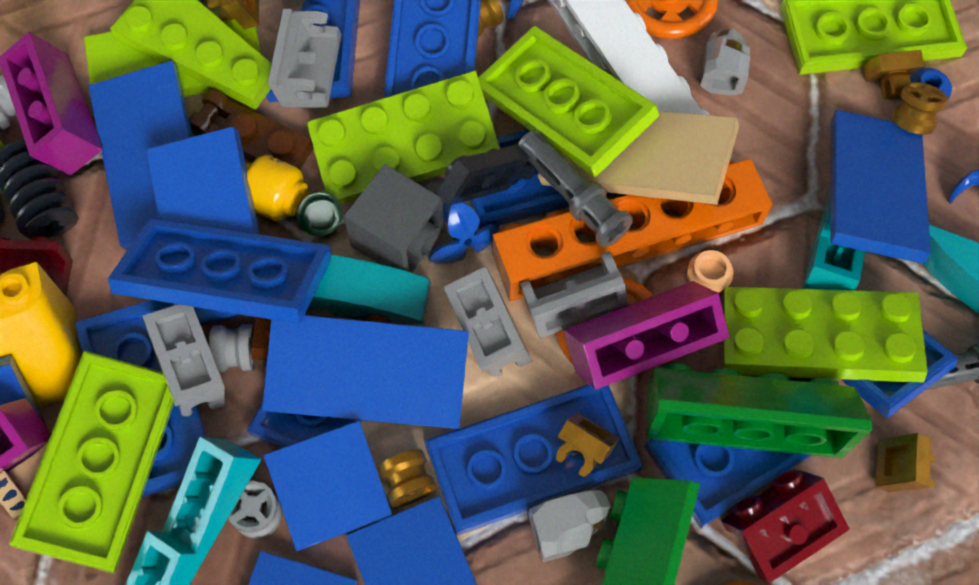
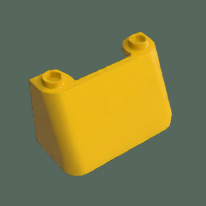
M35 262L11 269L0 275V358L12 355L39 408L65 400L82 357L75 324V322H78L76 308L40 265Z

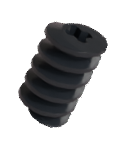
M19 140L7 144L0 149V188L3 191L7 204L10 205L9 210L16 220L15 224L19 232L29 239L32 237L52 238L62 235L71 230L79 219L76 211L71 208V199L65 194L66 188L63 182L59 180L60 175L57 169L31 157L25 140Z

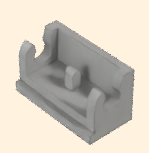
M283 9L268 79V85L282 107L328 108L341 32L338 27L314 25L326 24L328 18L326 13Z
M610 251L600 254L602 258L600 266L532 289L529 280L520 283L539 338L628 306L625 283Z
M486 266L444 286V290L462 330L469 331L468 343L482 372L487 370L491 376L496 377L502 375L503 371L501 368L507 364L515 362L517 366L523 367L533 362L497 284Z
M178 304L142 315L175 406H179L181 414L187 417L191 416L193 413L192 408L204 402H207L211 410L225 406L224 383L194 307Z

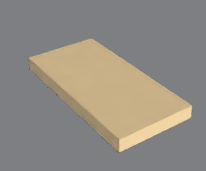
M658 111L660 116L595 178L561 154L590 184L596 183L601 185L609 193L718 204L739 124L737 117ZM540 173L538 174L542 185L552 186Z

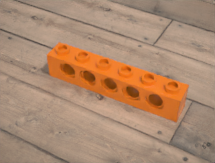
M751 158L736 163L730 160L719 201L722 204L625 195L609 201L619 211H627L633 218L632 223L637 225L638 229L628 230L613 245L601 247L597 241L592 243L580 241L577 238L578 235L588 234L596 238V234L583 220L576 221L570 212L559 210L546 215L540 221L527 225L514 223L504 227L499 233L493 234L492 255L508 299L513 301L524 297L520 283L529 280L532 289L600 266L602 262L600 254L610 251L619 269L763 225L773 204ZM665 209L674 210V211L678 212V213L680 214V216H679V217L669 216V215L665 214V213L663 212V210H665ZM538 247H547L554 253L549 256H540L533 250Z

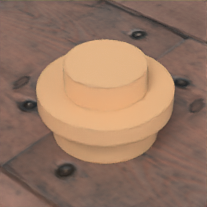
M715 250L696 254L690 260L687 267V279L689 282H697L719 294L724 292L725 287L730 286L734 276L733 267L729 259L723 253Z

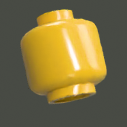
M270 155L260 156L252 164L246 163L247 177L255 212L274 221H281L288 216H295L300 200L308 192V186L304 183L301 170Z

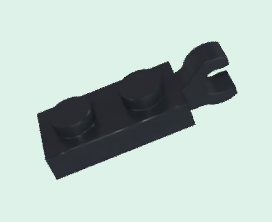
M518 143L502 149L493 148L476 155H463L455 159L448 166L445 172L446 178L438 189L437 194L447 206L506 191L514 180L532 179L537 170L528 161L529 156L519 147Z

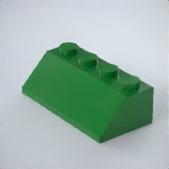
M666 364L662 368H654L648 384L646 439L843 459L872 431V419L856 387L840 386L839 382L834 379L817 378L809 382L790 381L788 376L778 373L764 374L760 377L740 376L739 371L727 368L715 369L708 373L691 371L689 366L683 364Z
M632 478L626 492L617 490L609 515V519L617 521L613 540L603 538L595 565L596 568L604 570L600 585H675L700 483L690 480Z

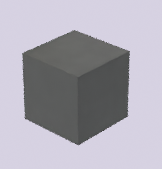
M384 164L344 215L351 247L378 264L411 273L421 260L431 252L439 236L445 230L443 200L438 195Z

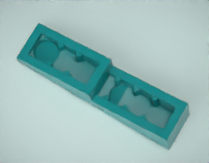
M199 437L162 531L146 532L126 585H190L262 459L228 439Z

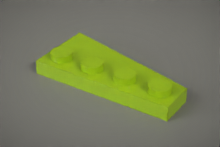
M134 0L110 28L115 39L162 63L172 60L177 66L178 71L255 110L271 90L268 85V79L272 63L198 0Z

